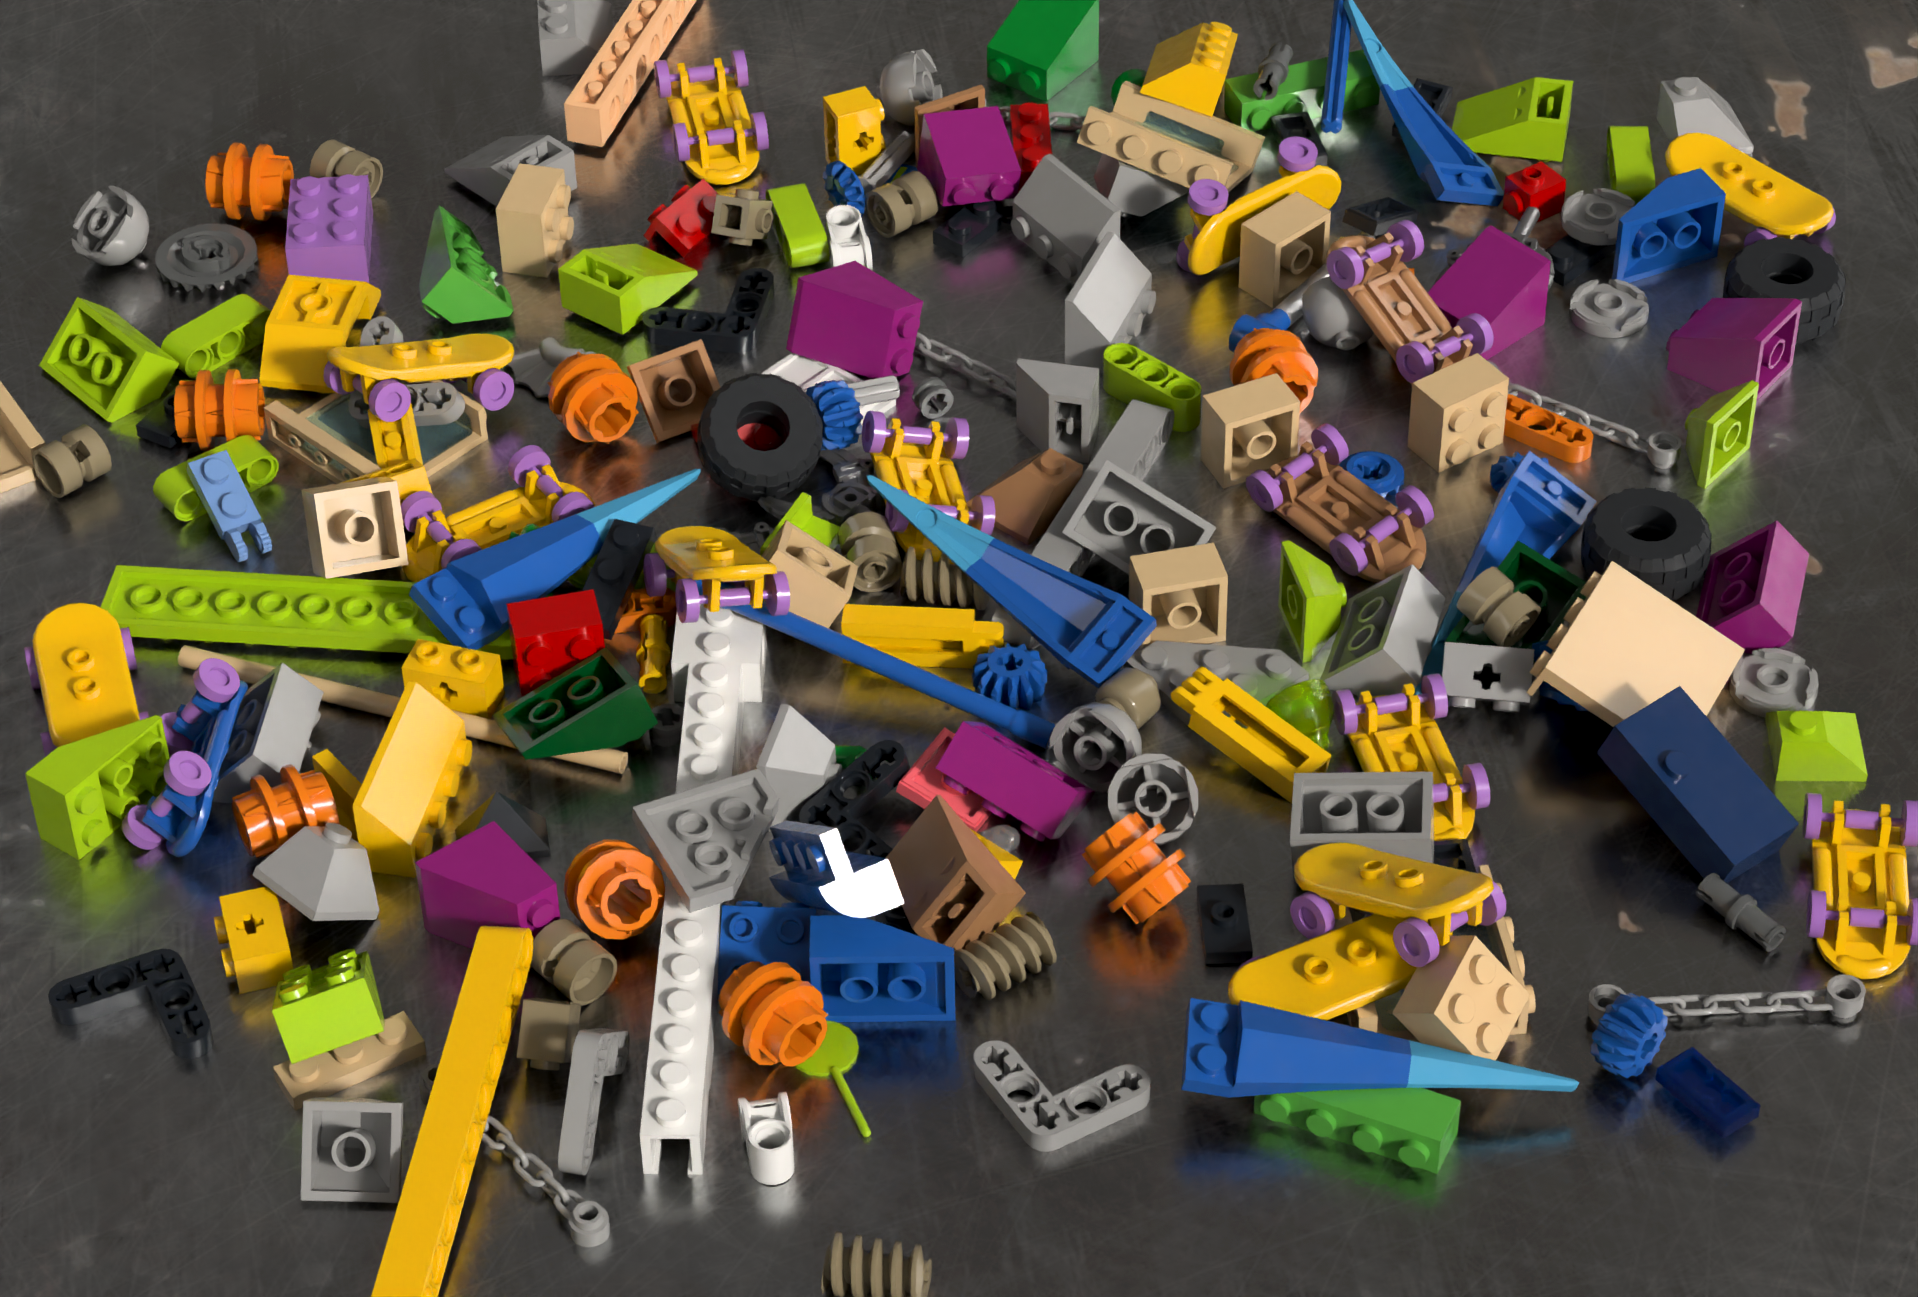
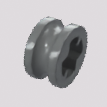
M930 377L924 379L915 387L912 401L919 408L923 416L928 419H935L948 412L953 404L954 397L941 379Z
M669 703L654 707L652 712L658 724L649 729L650 739L653 743L664 747L680 744L684 709L681 706Z

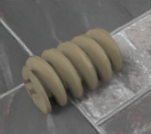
M909 546L901 570V597L904 596L907 590L909 600L917 602L922 593H924L926 602L934 604L940 595L943 605L951 606L957 596L958 603L963 608H968L974 598L977 609H986L990 596L955 564H950V560L945 554H941L938 562H933L931 549H926L922 559L917 560L915 548Z
M1033 912L1019 915L1012 919L1011 924L1004 923L996 929V932H988L982 936L980 941L974 940L966 945L965 950L958 949L954 951L955 980L967 996L974 998L976 997V992H979L984 999L991 1000L996 996L994 985L999 990L1005 992L1011 988L1010 977L1018 983L1026 979L1025 968L1035 975L1041 971V961L1048 966L1056 962L1057 955L1051 935L1043 921Z
M836 1231L827 1248L821 1279L822 1294L827 1291L831 1284L832 1291L837 1297L845 1296L850 1286L853 1297H866L870 1289L872 1297H888L890 1291L891 1297H909L910 1295L911 1297H927L932 1276V1259L924 1260L921 1244H915L910 1256L905 1257L902 1242L897 1240L890 1253L886 1254L883 1250L882 1239L878 1237L875 1238L869 1251L864 1250L862 1235L856 1234L850 1247H844L842 1232Z

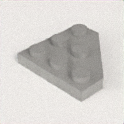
M1157 640L1133 653L1123 665V669L1126 667L1136 668L1151 675L1158 685L1161 704L1186 725L1189 724L1191 715L1173 702L1170 693L1177 686H1181L1182 682L1187 677L1192 676L1193 672L1200 666L1207 668L1223 681L1228 678L1267 708L1309 686V672L1278 649ZM1223 711V712H1222V713H1223L1224 715H1226L1227 717H1230V716H1231V715L1228 714L1226 711ZM1235 720V723H1237L1238 725L1242 724L1238 720Z
M758 768L632 807V821L689 913L734 898L778 812L779 798Z

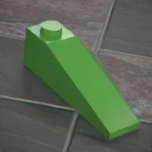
M440 205L434 212L419 282L423 308L433 317L440 319L443 316L453 324L509 317L514 311L511 296L506 287L501 284L497 287L493 281L498 273L493 266L487 264L481 257L485 252L468 225Z

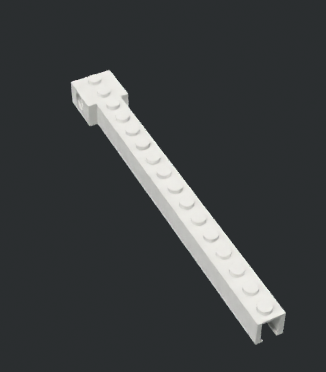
M700 604L699 619L693 623H681L678 613L676 614L671 660L674 702H685L675 794L738 775L744 702H762L767 649L766 625L730 609L719 607V611L710 612L708 608ZM668 877L666 878L640 1127L643 1174H658L662 1139H690L688 1175H703L718 1006L722 905H727V901L689 913Z

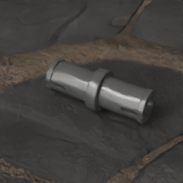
M1282 42L1273 44L1268 56L1260 63L1258 68L1259 77L1254 83L1253 88L1259 98H1261L1264 90L1267 91L1264 100L1274 98L1278 92L1279 85L1285 82L1289 73L1288 64L1293 57L1292 48L1288 44L1285 45L1283 51H1279Z
M1711 873L1699 885V891L1696 892V896L1723 915L1725 923L1733 930L1741 929L1760 944L1765 951H1773L1784 939V934L1787 932L1786 927L1780 925L1757 907V900L1748 894L1741 895L1723 881L1718 874Z

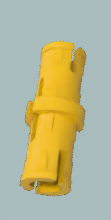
M656 614L647 615L641 619V641L636 648V660L640 665L639 687H644L643 691L649 694L660 693L666 688V666L671 659L670 647L666 643L668 624L666 620L663 621L662 616Z

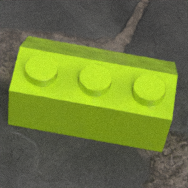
M77 297L39 366L102 418L113 423L159 399L177 369L179 362L113 310Z

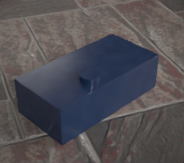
M1678 686L1615 725L1597 752L1704 879L1711 873H1716L1728 884L1779 851L1799 825L1797 820L1681 686Z

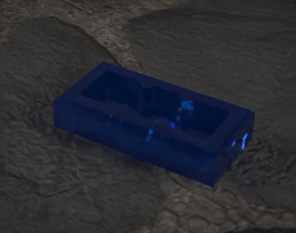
M1694 1047L1689 1048L1657 1068L1655 1080L1723 1139L1759 1117L1761 1105Z

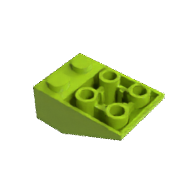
M1534 77L1458 101L1452 131L1474 153L1493 154L1504 158H1530L1542 162H1562L1570 119L1573 81Z
M637 243L583 249L558 269L562 307L622 335L639 323L648 310L659 307L698 276L697 270Z
M154 715L57 747L25 773L39 836L42 840L80 860L122 826L124 817L132 807L141 804L147 805L152 796L157 797L168 784L164 778L163 769L170 759L162 717Z
M347 949L328 958V965L311 970L310 965H302L283 974L284 980L277 983L272 1013L291 1064L384 1031L385 1020L367 951L356 954L355 949Z

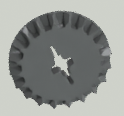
M219 223L199 224L177 231L161 243L155 255L157 272L161 273L163 281L171 282L173 287L184 286L186 291L199 288L201 292L212 287L219 290V287L224 284L233 286L235 279H245L246 273L254 270V262L258 260L256 242L248 232L232 225Z

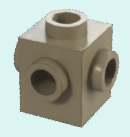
M736 188L735 194H717L711 233L729 236V243L752 246L753 239H767L768 232L773 224V213L771 211L773 201L758 198L759 191L745 188Z

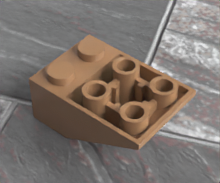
M941 795L935 796L886 857L890 862L903 897L904 904H902V907L912 929L918 936L952 947L954 951L958 949L965 950L966 945L974 940L980 941L981 937L988 932H994L1026 894Z

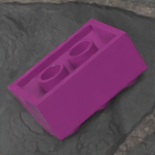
M1776 520L1710 555L1696 617L1744 648V653L1752 654L1753 650L1784 646L1793 638L1809 553Z
M963 721L936 766V769L946 774L943 782L965 795H967L970 789L985 798L981 804L983 807L1002 818H1005L1007 813L1021 820L1023 823L1020 829L1041 842L1044 841L1046 836L1050 839L1060 838L1095 793L1088 786L983 722Z

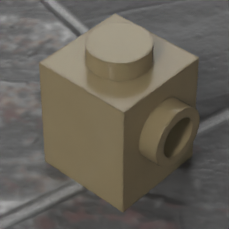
M541 998L523 999L517 1057L531 1059V1068L557 1071L559 1070L560 1063L571 1062L573 1046L578 1034L581 1003Z

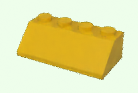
M1202 22L1156 44L1140 93L1212 117L1228 72L1238 34L1231 32L1232 28L1223 23L1211 22L1207 24Z
M407 682L352 805L358 843L367 849L371 872L415 878L417 875L415 862L430 855L432 852L434 832L436 828L441 829L443 827L449 797L456 796L459 787L460 771L462 766L467 767L472 756V742L466 739L464 720L417 682Z

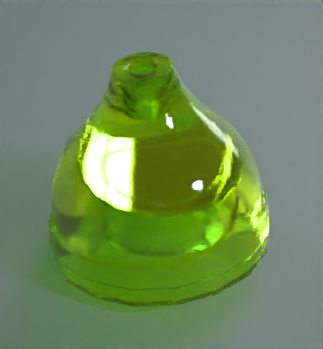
M1310 679L1285 688L1267 702V708L1321 748L1326 750L1329 747L1328 734L1334 719V705L1330 689L1324 680Z

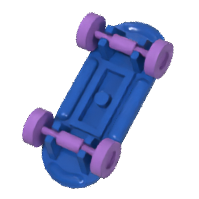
M217 658L204 660L194 672L193 682L197 691L187 705L181 704L177 713L168 712L161 716L168 752L172 755L163 769L164 778L168 784L158 797L152 796L147 805L141 804L132 807L122 821V830L125 837L133 845L141 849L152 850L167 839L166 847L170 854L176 857L185 856L195 848L206 827L214 791L220 779V768L229 749L228 742L238 709L248 690L247 683L239 679L236 670L227 662Z

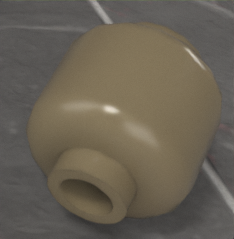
M1126 667L1117 671L1099 687L1095 694V702L1111 704L1123 710L1136 723L1139 729L1156 715L1161 707V696L1158 685L1151 675L1136 668Z

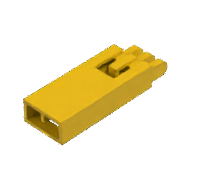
M845 604L843 607L841 621L843 635L914 666L973 669L978 655L987 654L990 645L997 648L1004 647L1003 624L992 621H975V609ZM843 659V663L854 664L850 661Z
M1200 666L1193 672L1192 676L1187 677L1182 682L1181 686H1177L1170 693L1173 702L1191 715L1188 724L1189 728L1291 804L1294 773L1327 772L1332 756L1330 753L1228 678L1223 681L1207 668ZM1223 711H1226V712H1227L1228 714H1230L1231 716H1230V717H1227V716L1224 715L1222 712H1223ZM1235 720H1238V721L1241 722L1243 725H1245L1247 728H1246V729H1245L1244 727L1242 728V727L1239 726L1237 723H1235Z

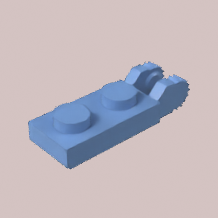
M227 450L189 462L187 464V473L221 540L224 539L235 560L241 562L248 558V549L240 534L249 531L256 547L261 553L264 554L272 551V541L269 533L261 521L262 518Z

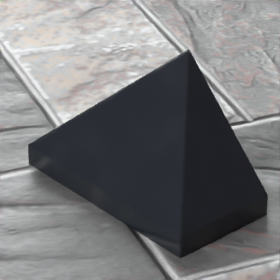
M497 791L455 829L456 840L495 821L531 858L551 856L546 818Z

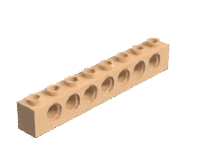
M697 0L631 1L564 103L567 141L582 143L586 146H604L654 68V61L659 60Z

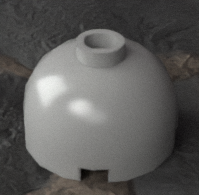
M924 49L902 53L892 58L881 73L880 85L876 86V98L881 101L887 113L900 124L915 126L914 107L943 98L941 84L934 85L931 73H936L937 69L931 56Z
M108 186L112 191H108L105 194L97 191L82 205L74 220L73 227L78 230L77 241L72 238V245L77 253L88 260L104 266L124 265L135 258L145 248L150 228L149 217L142 204L133 195L122 188Z
M1330 276L1313 283L1303 293V318L1310 334L1318 342L1329 347L1349 350L1357 347L1374 335V332L1344 291L1334 282L1332 283Z
M1093 702L1073 709L1055 725L1050 737V748L1054 746L1056 760L1053 762L1054 766L1092 790L1108 793L1110 783L1121 766L1129 759L1142 755V740L1136 723L1126 712L1111 704Z
M1145 753L1129 759L1115 773L1108 788V810L1114 825L1128 814H1134L1136 811L1150 829L1161 823L1166 830L1154 842L1157 845H1163L1178 839L1191 827L1198 811V788L1192 773L1180 762L1173 760L1172 757L1165 754Z

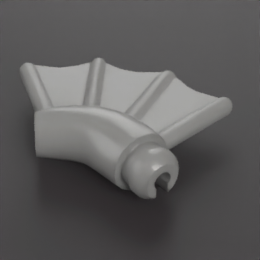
M549 337L540 343L538 349L515 354L507 366L513 370V382L515 385L527 386L533 391L536 398L548 397L550 391L548 382H550L556 367L563 360L577 354V352L586 355L596 353L593 351L584 352V349L563 347L554 338Z

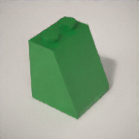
M1019 0L987 45V77L1047 102L1099 59V0Z

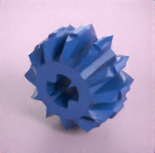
M844 380L824 381L807 388L806 394L811 397L817 406L816 409L822 420L823 443L821 451L840 450L857 443L859 435L862 434L861 420L864 416L860 413V402L856 401L853 388H848Z
M1006 642L1003 648L990 645L987 654L978 655L974 673H972V684L975 687V692L1014 709L1020 707L1030 710L1033 702L1042 701L1045 683H1047V669H1045V663L1040 658L1039 651H1027L1025 643L1018 647H1011Z
M1633 993L1627 995L1620 994L1616 997L1613 1004L1606 1006L1605 1014L1602 1018L1598 1019V1027L1592 1033L1594 1041L1591 1045L1590 1053L1595 1056V1061L1603 1065V1068L1615 1075L1620 1074L1625 1078H1629L1632 1075L1637 1077L1643 1072L1645 1066L1652 1064L1654 1055L1660 1051L1661 1041L1666 1037L1664 1029L1667 1026L1668 1017L1663 1014V1009L1655 1005V1002L1642 995L1639 997Z

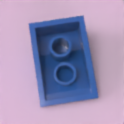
M1701 168L1666 178L1619 219L1612 279L1631 283L1717 257L1726 193Z
M847 915L810 916V981L822 993L823 1010L828 1014L825 1018L827 1021L839 1023L955 1021L954 948L865 917L859 918Z

